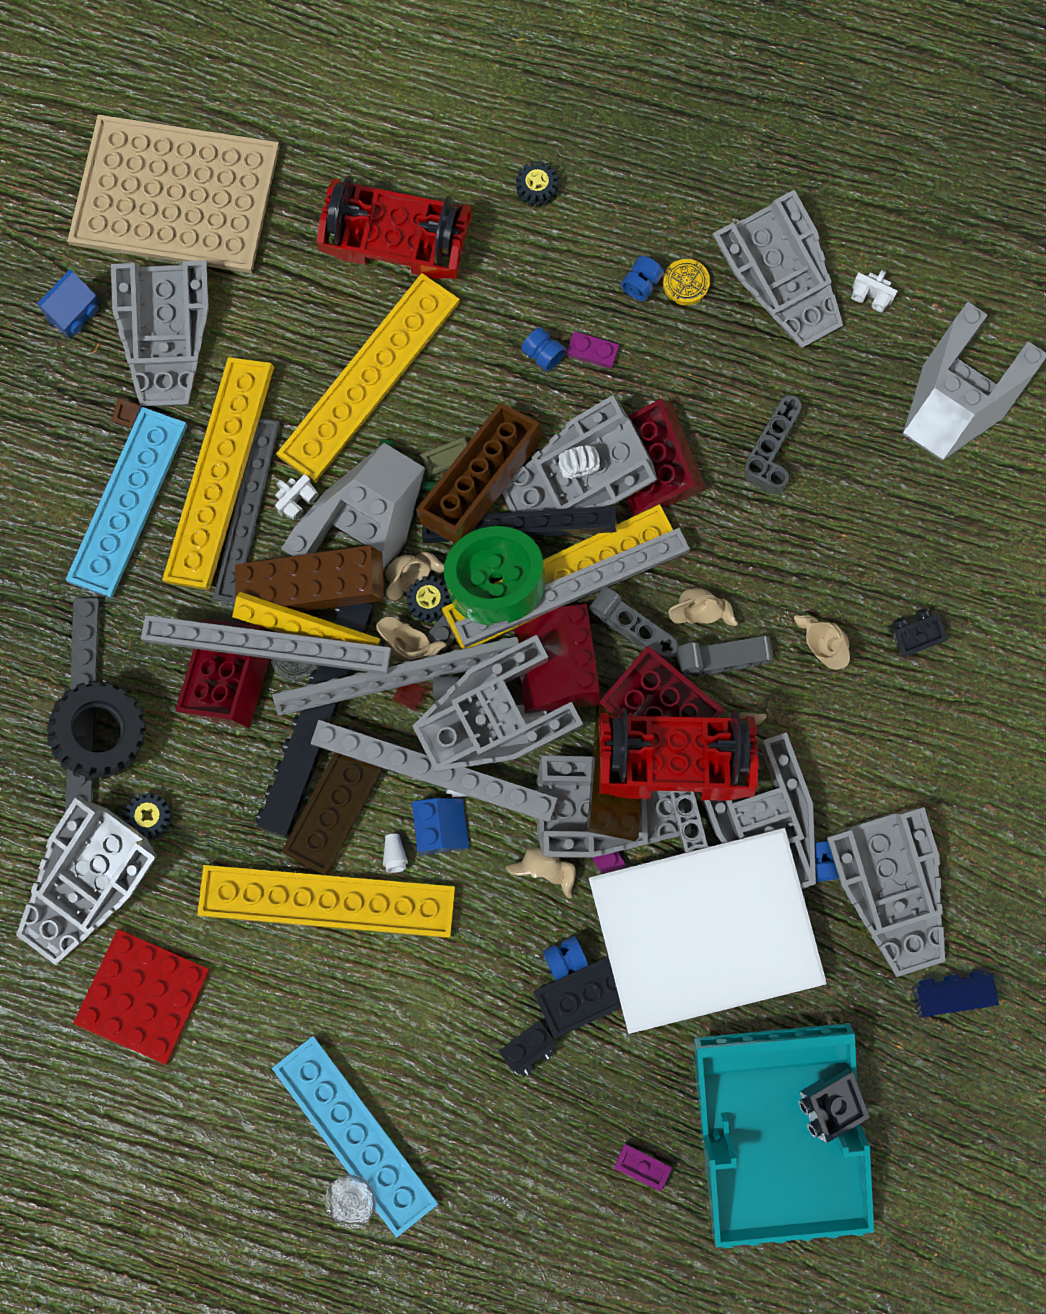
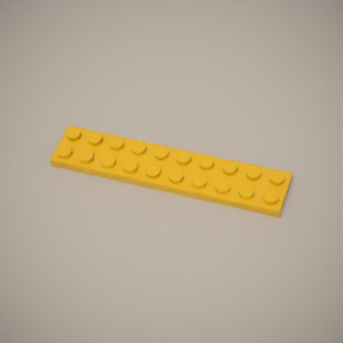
M421 273L276 453L277 456L316 483L460 303L459 298Z
M230 357L227 359L162 580L165 583L210 591L274 370V366L271 363Z
M659 504L617 524V532L598 533L544 559L546 584L673 531L662 507ZM453 604L442 608V612L461 650L478 644H485L534 620L531 619L465 648L455 628V623L465 619V617L455 609Z
M203 865L197 916L451 938L455 887Z

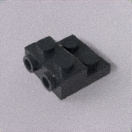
M848 1069L826 1082L820 1079L799 1091L802 1098L798 1102L803 1113L809 1116L811 1121L807 1124L809 1132L813 1137L819 1138L826 1143L870 1118L855 1076Z

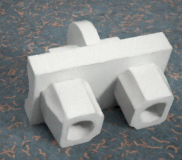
M881 270L879 276L871 272L868 277L858 273L852 287L853 293L851 298L859 303H863L866 295L875 299L871 307L882 313L888 305L891 306L897 290L889 287L891 282L884 279L886 272Z
M305 474L297 482L293 478L287 483L279 480L276 484L280 490L275 494L279 501L275 507L282 517L286 515L293 520H297L302 514L303 509L296 503L303 498L311 504L319 495L312 486L310 478Z

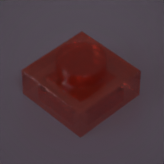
M415 683L398 687L392 701L415 712L426 689Z

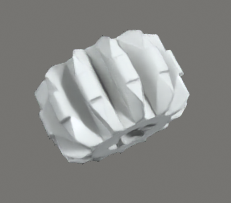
M578 446L565 450L559 455L560 471L565 478H580L593 474L600 469L599 455L593 446Z

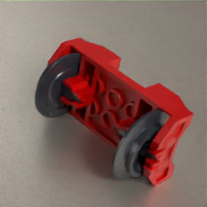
M347 176L344 182H341L340 179H332L327 188L325 205L322 208L317 235L319 252L329 254L343 261L366 265L367 258L410 266L412 275L420 276L423 273L432 279L451 278L457 280L461 254L472 219L471 205L453 204L452 196L450 195L442 202L356 185L353 183L352 176ZM330 234H334L336 245L329 243ZM443 257H450L449 268L437 266L441 263Z
M624 707L620 716L601 713L599 721L600 794H610L629 799H650L652 791L701 792V800L716 801L754 797L758 780L757 726L754 716H746V719L740 718L737 710H733L731 718L627 716V710ZM609 769H611V772L619 773L621 783H609ZM739 775H746V784L744 786H730V780L732 785H736Z

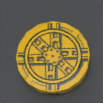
M680 259L673 262L666 269L663 276V289L666 296L680 305H693L700 302L710 287V276L707 269L700 262L692 259Z

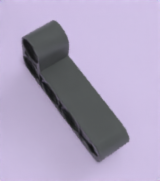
M792 395L786 396L780 401L748 457L743 471L744 477L749 483L774 495L780 494L785 490L789 479L788 472L783 467L773 463L801 410L800 400ZM790 407L792 410L786 418L784 413ZM779 426L784 432L777 433L773 431L772 427ZM769 446L772 449V452L765 453L762 451L761 447ZM758 466L761 472L753 473L749 467ZM778 477L783 483L774 484L771 478Z
M769 636L700 647L699 643H688L677 647L675 653L679 672L686 678L757 667L775 661Z

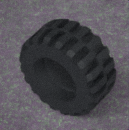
M99 680L91 681L87 685L83 682L77 684L73 690H67L63 697L57 700L47 725L48 746L52 749L51 754L54 759H58L61 762L60 766L64 770H71L73 772L72 775L80 777V775L86 776L87 780H94L100 777L103 780L108 779L111 775L122 773L125 768L134 762L145 741L146 721L143 720L144 712L142 707L138 708L137 699L134 696L129 697L126 694L127 690L123 687L117 689L113 687L114 683L111 682L99 684ZM101 709L110 713L117 720L120 726V737L112 749L101 753L91 752L82 748L75 741L72 731L73 723L76 717L83 711Z

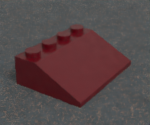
M660 398L628 416L653 462L657 477L655 482L626 498L633 517L659 504L663 508L683 501L706 489L671 402Z
M587 604L557 608L514 629L518 643L537 635L548 656V662L520 676L525 713L556 710L572 702L574 708L599 705L600 691Z
M202 619V623L269 631L260 625ZM193 649L175 712L229 726L249 729L270 659Z
M648 645L599 702L610 713L620 716L623 707L627 710V716L718 718L724 711L723 708Z

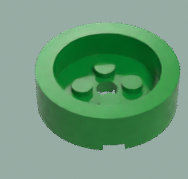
M503 526L485 527L465 535L451 548L444 564V578L453 606L462 616L475 623L493 625V623L508 621V623L517 621L537 606L545 591V570L540 549L528 535L513 528ZM502 577L503 579L499 584L490 583V578Z

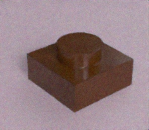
M118 398L111 421L133 428L143 406Z

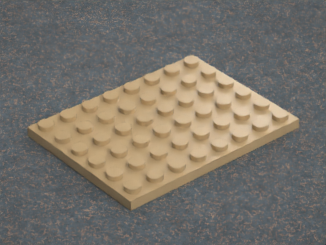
M98 115L67 241L69 245L175 262L206 260L207 267L252 273L280 148L279 142Z

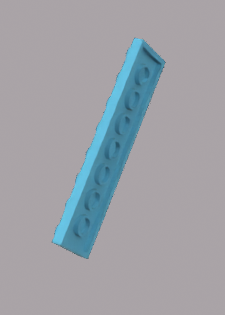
M141 407L65 579L68 583L111 599L113 598L187 428L186 422Z
M314 1036L272 1068L353 1180L358 1181L356 1184L364 1188L369 1201L370 1196L365 1187H371V1204L396 1238L438 1205L436 1199ZM364 1182H366L367 1185L364 1187L360 1183L363 1184Z

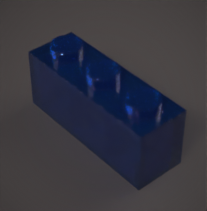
M983 970L969 973L970 978L960 979L958 974L945 976L944 982L934 983V978L918 981L919 986L912 988L918 1018L999 1005L993 974L985 975Z

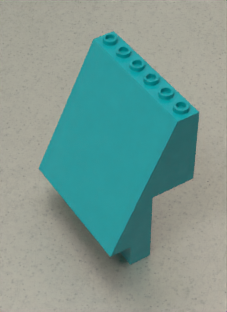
M850 1023L694 1038L695 1055L693 1060L712 1233L716 1248H732L738 1245L757 1246L761 1243L769 1242L785 1243L790 1240L810 1241L813 1238H837L843 1235L862 1236L866 1233H874L870 1145L861 1124L826 1143L811 1135L807 1124L811 1122L809 1116L803 1113L798 1103L802 1099L799 1091L820 1079L826 1082L847 1069L853 1072L857 1082L855 1034Z

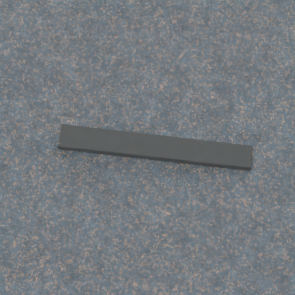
M259 418L235 503L213 596L214 601L235 605V565L248 563L279 433V421Z

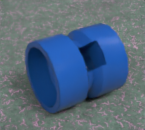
M639 256L631 268L632 272H628L622 280L621 287L634 299L646 301L653 291V286L657 285L664 275V271L651 258Z
M538 327L526 338L522 344L521 351L531 359L536 358V364L545 372H548L560 362L565 355L566 348L557 340L551 341L550 334L542 327Z
M814 843L816 882L839 879L829 843Z
M575 936L562 941L560 947L553 945L542 950L555 981L568 976L571 969L576 972L588 966Z

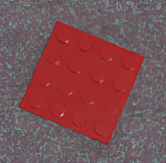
M117 929L73 1024L167 1065L210 969Z

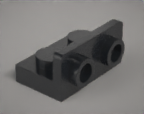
M923 608L916 611V615L909 618H897L893 621V624L887 626L888 631L893 634L900 657H907L948 640L940 613L930 608Z
M539 1020L498 1052L517 1077L521 1074L524 1078L536 1069L533 1064L542 1058L545 1062L557 1052L554 1048L558 1044Z

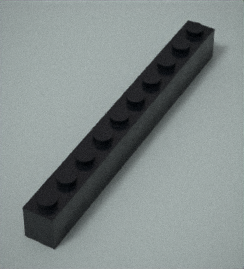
M368 603L336 607L335 616L337 618L335 624L366 634L375 612L374 607ZM318 665L317 670L313 669L309 683L319 684L334 678L351 676L352 669ZM341 701L301 710L300 715L294 717L291 729L294 731L291 739L287 738L284 743L282 752L285 754L282 762L278 761L274 769L273 775L276 778L273 785H269L266 790L265 799L267 801L264 809L260 808L256 816L257 827L261 831L288 840L323 748L310 744L318 720L332 724Z

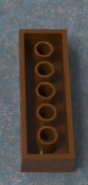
M500 402L416 509L420 524L454 544L465 535L471 533L542 441L540 423Z
M369 545L236 564L235 601L238 593L242 592L299 612L384 601L383 553Z

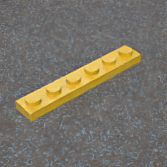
M239 592L236 596L232 616L234 618L284 634L379 646L380 638Z

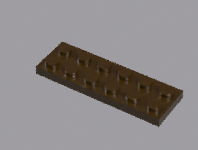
M599 694V702L606 694ZM599 703L596 708L587 832L636 841L639 838L641 799L621 798L610 794H600L599 791L600 714L608 713L613 715ZM609 769V783H621L618 772H611V769Z
M353 720L348 727V730L397 745L395 741ZM334 753L281 853L327 876L384 768Z

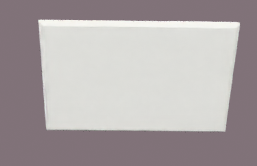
M785 828L589 878L628 1034L827 984Z

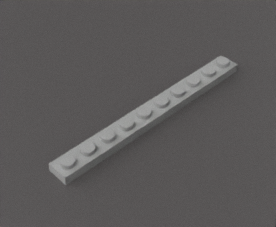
M680 528L546 584L544 594L537 606L517 621L511 623L504 621L493 623V625H483L465 618L456 622L455 628L466 648L602 590L603 587H609L689 552L690 548Z
M145 615L141 640L149 643L388 674L392 651L390 647Z
M517 637L503 638L496 642L478 644L463 650L456 649L446 654L431 655L416 661H406L389 667L388 674L359 672L353 676L340 679L334 678L328 682L308 684L294 690H283L272 696L277 715L280 716L431 680L434 677L464 672L519 643Z
M318 720L310 743L311 745L549 823L558 799L464 767L435 772L427 755Z

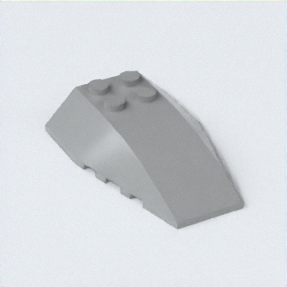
M795 190L779 197L770 206L736 224L733 222L712 234L736 278L801 348L843 326L837 301L830 285L831 279L829 274H827L824 263L825 257L818 241L817 229Z
M182 261V265L138 267L135 263L111 264L113 315L117 322L118 332L124 346L125 356L131 370L140 405H189L209 310L207 261Z
M612 395L571 419L559 434H555L541 451L532 456V460L519 469L502 491V494L511 512L606 507L618 503L655 482L657 477L653 462L632 421L615 396ZM588 445L596 448L600 459V469L580 478L570 479L563 477L559 467V455L578 446Z
M541 756L536 791L558 798L550 823L537 819V837L543 857L594 858L680 836L668 791H652L650 799H641L639 838L636 841L587 832L593 757ZM684 798L679 801L678 809L680 812L686 813L690 810L689 799ZM691 823L685 826V835L691 833Z
M78 797L74 798L48 839L45 857L41 860L40 872L37 881L33 884L30 902L25 907L16 936L54 965L60 963L132 896L157 857L145 836L107 808Z
M920 807L891 813L844 828L828 836L827 840L841 886L895 976L899 977L945 962L944 931L941 914L943 913L940 902L941 878L939 877L938 866L940 865V860L925 808Z

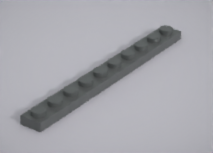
M98 598L74 599L70 680V689L72 690L76 688L77 684L84 682L87 685L91 681H97L100 600ZM89 709L80 713L74 720L72 728L75 741L82 748L91 752H95L96 709ZM67 769L66 811L75 797L93 803L94 780H87V777L82 775L80 777L72 775L73 772Z

